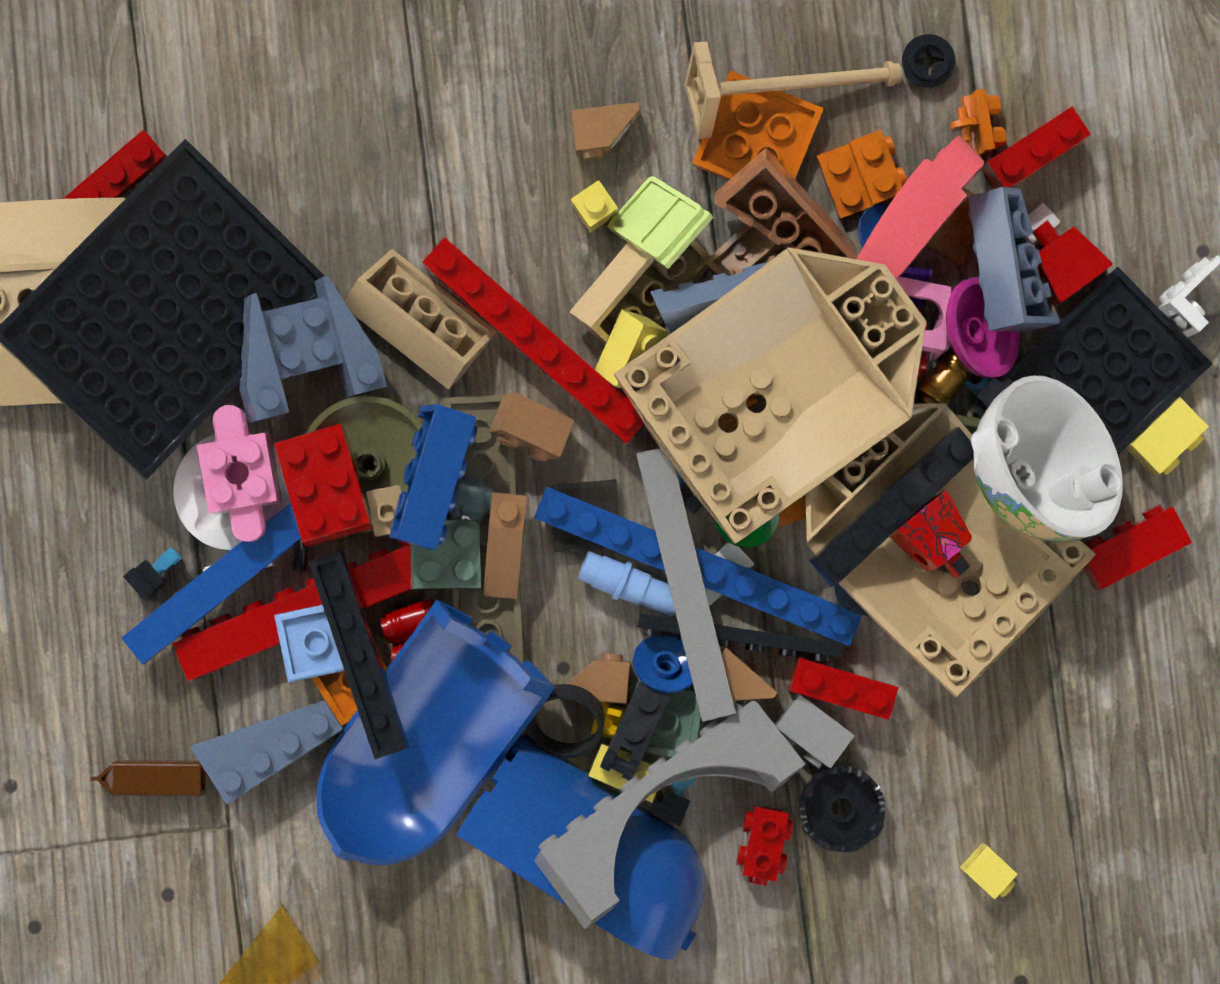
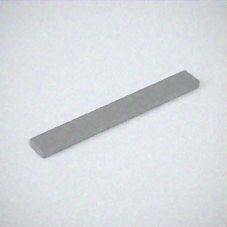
M661 448L638 453L636 455L702 722L736 714L675 467Z

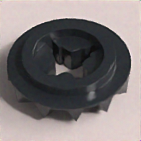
M924 34L915 37L907 44L903 51L901 66L906 78L917 87L932 89L944 84L951 77L955 69L956 58L953 48L945 39L933 34ZM926 48L931 59L942 60L933 64L930 75L925 65L915 64L923 60Z

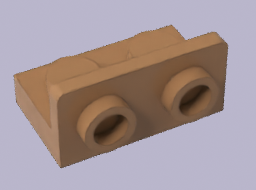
M745 224L704 263L714 275L725 273L730 276L742 273L743 268L770 262L782 253L784 248L782 245H777L768 239L767 235L753 226L750 227Z

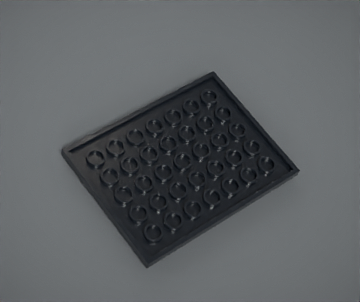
M184 139L0 324V345L144 480H147L240 383L242 376L241 352L244 336V299L251 294L257 293L262 312L317 299L318 294L314 281L325 275L193 145Z

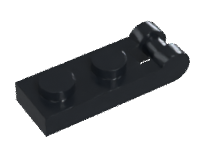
M639 682L611 744L604 755L600 768L607 771L613 769L622 773V778L626 780L634 778L671 695L654 691L642 682ZM620 750L632 755L629 761L617 756Z

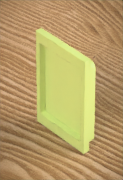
M652 176L641 185L618 211L607 227L619 237L669 269L714 217L698 203Z

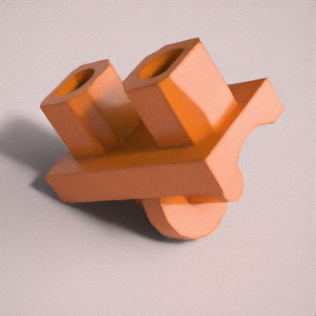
M978 89L970 95L961 97L962 107L957 108L958 120L949 123L950 130L960 131L961 137L968 142L969 146L979 156L1006 144L1005 129L1003 127H992L990 120L991 116L1000 114V97L997 95H987L986 89Z

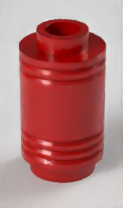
M430 598L429 600L387 612L386 616L381 618V625L387 642L389 644L394 642L396 645L407 642L435 603L434 600Z

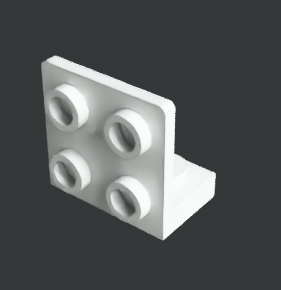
M1219 255L1210 260L1204 257L1199 262L1194 263L1182 275L1186 279L1184 282L1179 281L1175 286L1172 285L1158 298L1162 303L1158 308L1186 337L1200 332L1209 323L1203 317L1205 312L1202 307L1193 300L1188 301L1185 297L1220 264Z

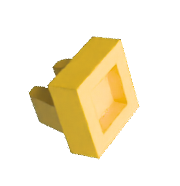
M599 701L605 714L602 737L613 739L627 707ZM596 718L593 723L591 734H595V732L598 730V722Z

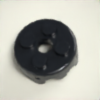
M844 765L828 767L812 776L804 786L799 801L800 820L807 834L822 848L836 852H854L877 838L881 833L885 818V798L877 783L862 770ZM840 798L847 799L851 804L850 813L843 818L834 816L832 812L833 803Z

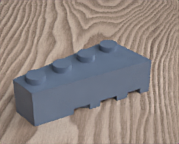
M1000 187L969 196L968 217L973 228L975 240L973 249L978 259L979 285L983 291L985 303L984 317L989 331L1028 332L1060 324L1057 312L1050 313L1046 300L1047 297L1052 296L1048 283L1042 284L1037 269L1038 264L1042 263L1039 250H1036L1028 238L1033 230L1021 189Z
M768 262L743 268L742 273L730 276L722 273L712 276L713 280L698 284H693L690 281L679 284L678 289L666 292L663 289H658L650 292L671 334Z
M323 700L190 746L225 803L229 804L342 731L346 724L343 726L340 724L327 702Z

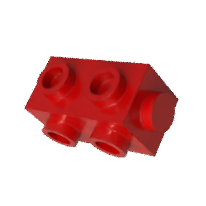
M754 804L752 812L746 811L742 830L743 832H748L746 846L739 845L736 865L741 866L742 875L748 876L747 882L767 886L768 880L776 882L777 875L784 874L787 854L782 853L784 840L790 841L794 822L788 819L789 813L787 811Z

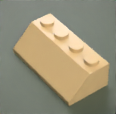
M694 239L671 267L667 269L630 243H627L570 310V313L605 345L621 309L646 316L660 325L664 320L650 291L663 289L666 292L678 289L679 284L690 281L695 284L708 269L704 262L710 255Z
M393 249L387 252L357 279L345 300L353 315L448 390L465 374L497 333L496 330Z

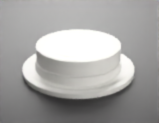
M214 434L193 446L181 461L174 480V503L179 518L194 537L211 547L231 550L241 540L237 539L232 533L229 512L217 515L208 513L197 445L216 442ZM274 446L273 451L282 503L262 506L265 522L290 503Z

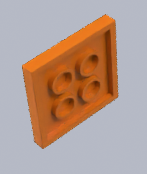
M730 70L726 81L749 80L751 78ZM781 90L721 96L711 138L701 140L692 166L729 181L767 148L795 179L824 108Z

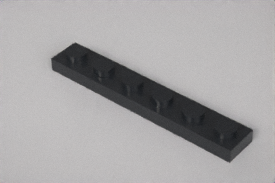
M955 427L809 560L830 587L836 586L974 459L971 441L961 428Z
M338 551L309 561L308 564L374 760L410 748L344 551Z
M639 613L637 627L644 628L643 635L664 638V631L678 633L677 640H682L677 619ZM714 624L719 646L731 648L732 641L745 643L744 650L764 653L766 646L779 648L778 655L797 658L799 657V651L813 653L812 660L831 663L833 656H842L843 643Z

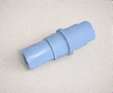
M588 551L578 574V580L612 595L611 599L613 600L620 598L670 618L673 617L675 609L667 583L631 567L632 563L628 561L624 564L603 555L602 557Z

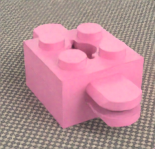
M225 405L220 407L213 415L216 442L197 445L208 513L217 515L229 512L233 535L241 541L254 542L259 540L266 530L262 506L282 503L271 435L267 433L250 435L244 411L233 405Z

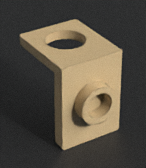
M399 485L366 492L375 537L380 538L390 534L398 497L401 493Z

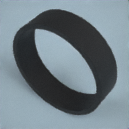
M571 684L553 685L555 689L545 702L555 699H569L583 704L594 714L598 722V730L584 741L564 743L545 735L533 717L527 725L529 735L541 750L550 755L561 758L583 756L592 751L601 739L605 721L603 707L591 692L582 687Z

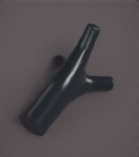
M302 540L294 545L293 570L306 571L309 548L302 543Z

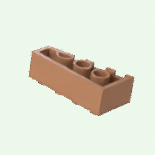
M767 148L715 192L714 203L738 216L739 220L748 226H753L777 245L851 259L857 258L856 245Z

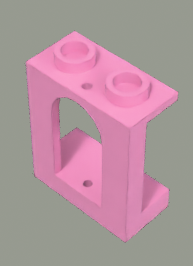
M899 277L897 282L908 297L928 300L935 304L933 330H925L922 351L931 352L930 360L935 361L950 346L946 330V309L952 287Z

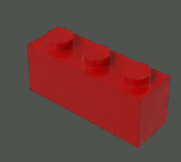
M1071 106L987 161L981 170L994 189L1000 187L1014 188L1084 142L1091 133L1073 106Z
M1161 504L1156 505L1142 513L1144 516L1143 520L1132 524L1131 520L1125 521L1112 528L1114 535L1104 540L1099 535L1084 543L1096 554L1083 568L1095 590H1102L1192 543L1173 506L1163 509Z
M796 657L787 690L890 720L899 687Z

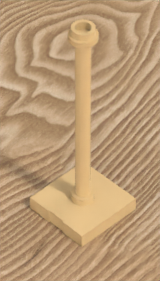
M706 41L693 43L685 88L698 139L711 138L721 96L885 81L887 87H893L901 82L902 73L899 63L886 61L884 68L718 82Z

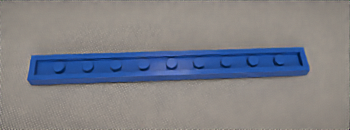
M546 486L534 516L535 519L665 571L655 530ZM695 547L705 588L845 645H851L862 615L851 613L840 605Z

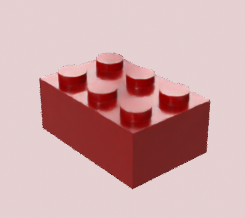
M341 423L274 443L300 537L305 546L309 548L374 528L348 436Z

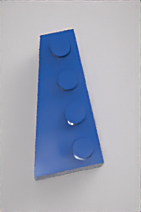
M439 404L422 405L420 407L418 417L424 419V422L419 431L414 432L411 446H414L416 455L406 465L403 476L404 484L408 485L407 492L402 491L399 494L389 538L429 550H436L438 545H442L446 537L447 525H444L448 511L451 512L456 504L457 492H454L458 478L461 479L465 473L467 459L464 456L468 445L471 446L477 434V426L474 425L475 416Z

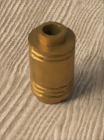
M953 350L950 353H945L944 357L941 358L917 389L920 395L918 400L921 404H949L973 374L959 361Z

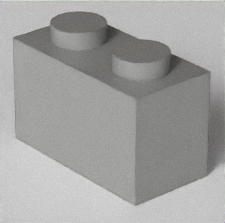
M798 693L774 723L792 747L797 743L806 750L803 757L819 769L823 763L831 768L855 736Z

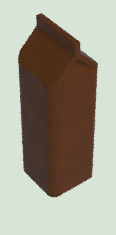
M117 760L111 763L100 775L90 778V781H98L113 796H203L206 794V771L199 760Z

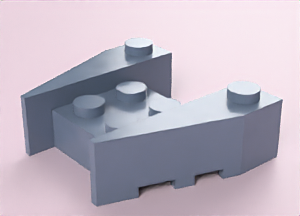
M328 276L314 281L318 294L317 299L265 312L261 310L257 293L251 294L244 299V336L241 352L242 376L240 378V394L248 423L289 412L281 380L337 365L346 398L387 387L378 352Z

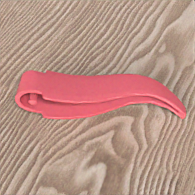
M960 135L936 155L933 162L929 159L923 160L892 200L856 259L885 264L897 280L950 216L966 200L967 194L963 189L980 172L985 161Z

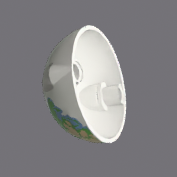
M1035 375L1023 377L1013 382L993 400L980 420L977 431L971 437V444L974 450V474L981 492L993 511L1011 528L1040 540L1075 541L1096 535L1105 530L1113 522L1119 510L1123 482L1116 448L1104 423L1083 397L1067 385L1049 377Z

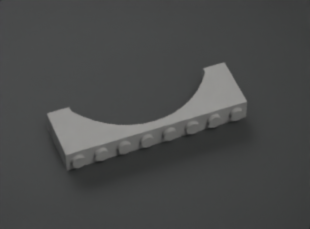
M755 699L745 706L742 702L734 706L736 714L726 716L727 719L720 724L714 720L699 732L702 737L693 743L690 739H687L673 751L675 756L666 761L663 757L647 769L649 774L643 779L639 780L635 776L620 788L623 793L614 799L610 795L605 797L593 807L596 811L586 819L583 815L578 816L566 826L568 832L559 838L553 834L538 846L541 851L534 862L584 929H587L610 912L620 901L614 893V867L619 840L632 812L651 794L675 782L704 776H722L748 780L766 786L770 793H772L797 775L804 767V761Z

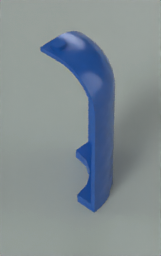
M436 600L385 671L410 748L374 760L357 710L331 746L323 763L317 787V813L321 828L332 845L333 853L342 860L348 861L351 859L370 865H389L411 859L435 845L452 828L555 689L546 676L530 660H525L522 663L510 653L509 650L512 645L492 630L486 635L471 625L472 617L439 600Z
M521 735L511 749L508 758L504 759L491 781L496 783V786L491 793L485 790L483 795L479 797L456 835L566 905L534 862L541 851L538 846L553 834L558 838L568 832L566 826L580 815H583L585 819L596 812L593 807L609 795L614 799L620 793L605 783L589 777V773L567 759L544 752L533 742L529 735ZM639 805L625 824L616 852L614 893L620 901L610 912L594 924L628 945L654 957L666 960L674 959L680 948L686 951L696 936V933L691 931L700 913L705 896V875L698 853L681 832Z

